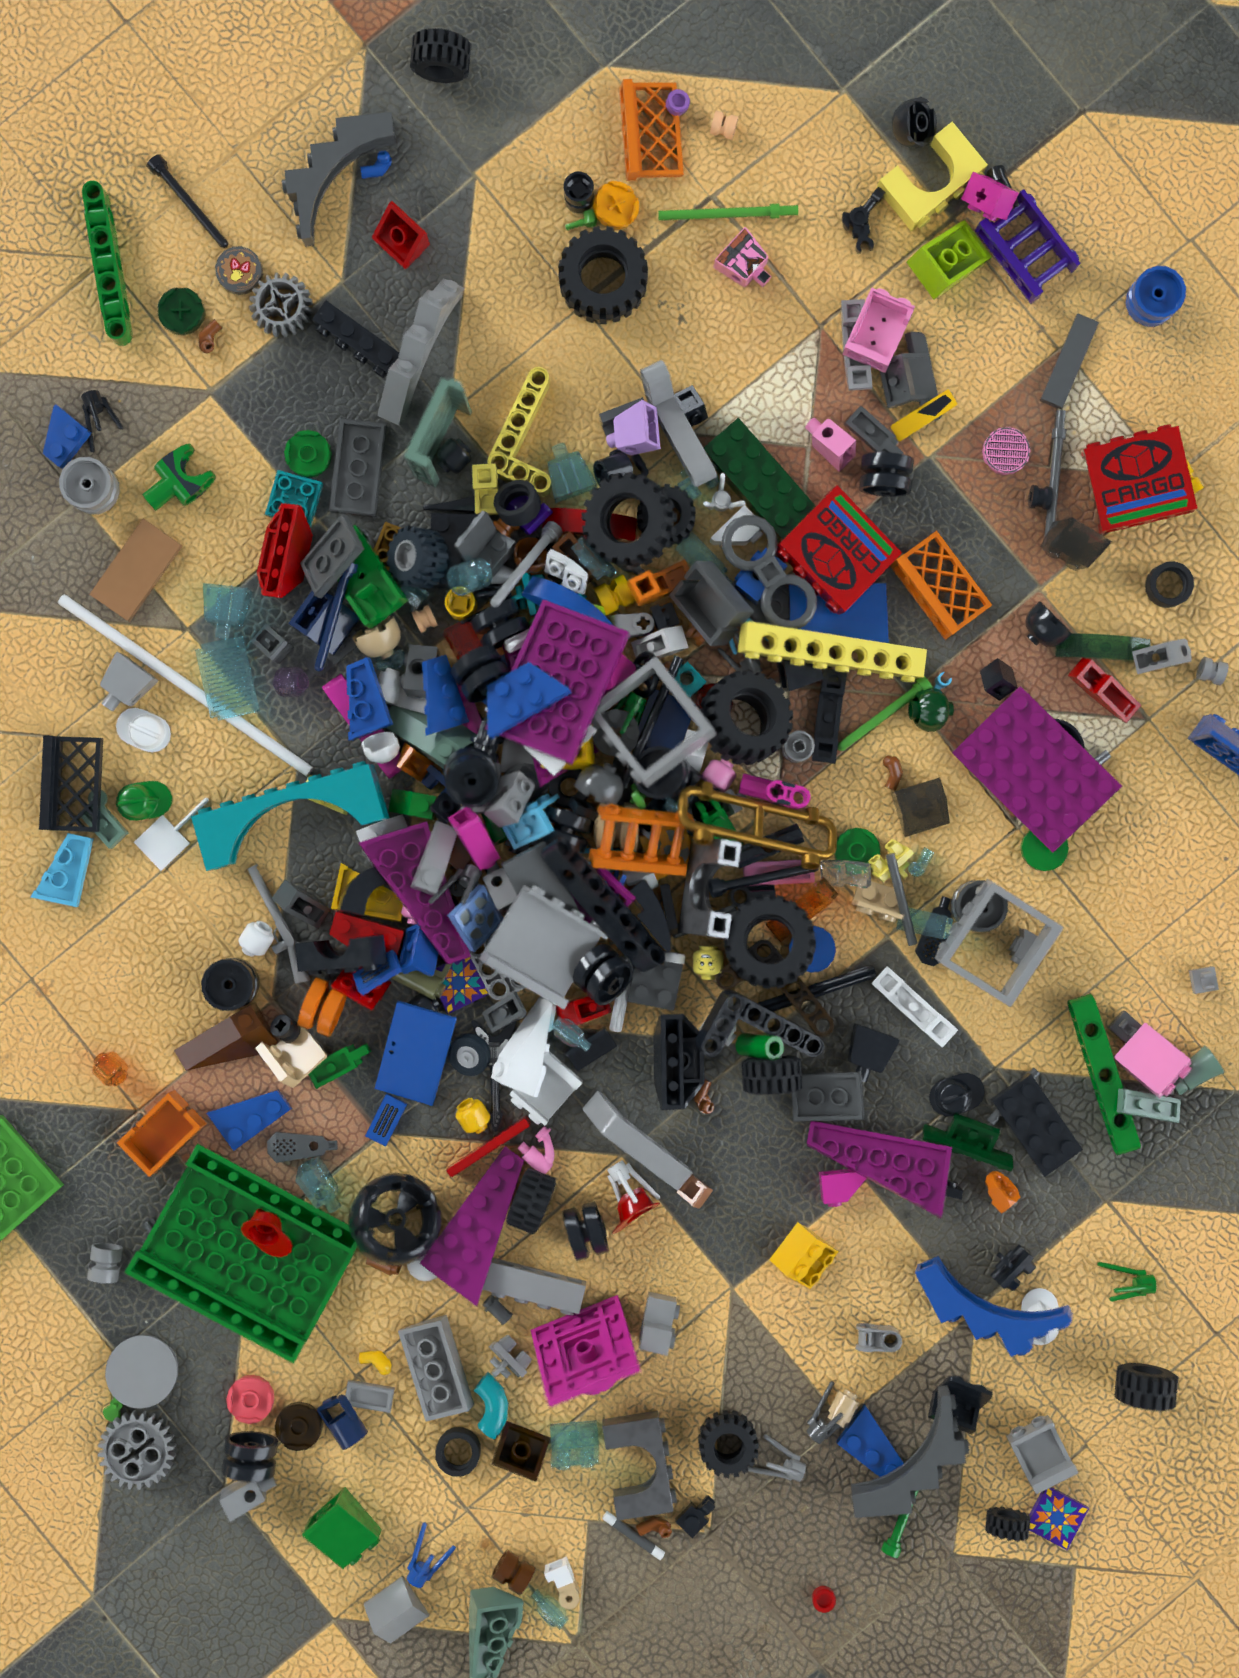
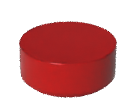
M827 1586L817 1587L812 1593L813 1606L819 1612H830L836 1605V1597L833 1590Z

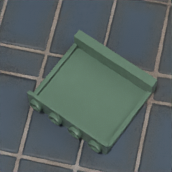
M444 378L441 379L404 455L414 477L435 488L440 479L432 461L457 410L470 416L472 414L465 390L462 387L463 384L452 378L449 381Z

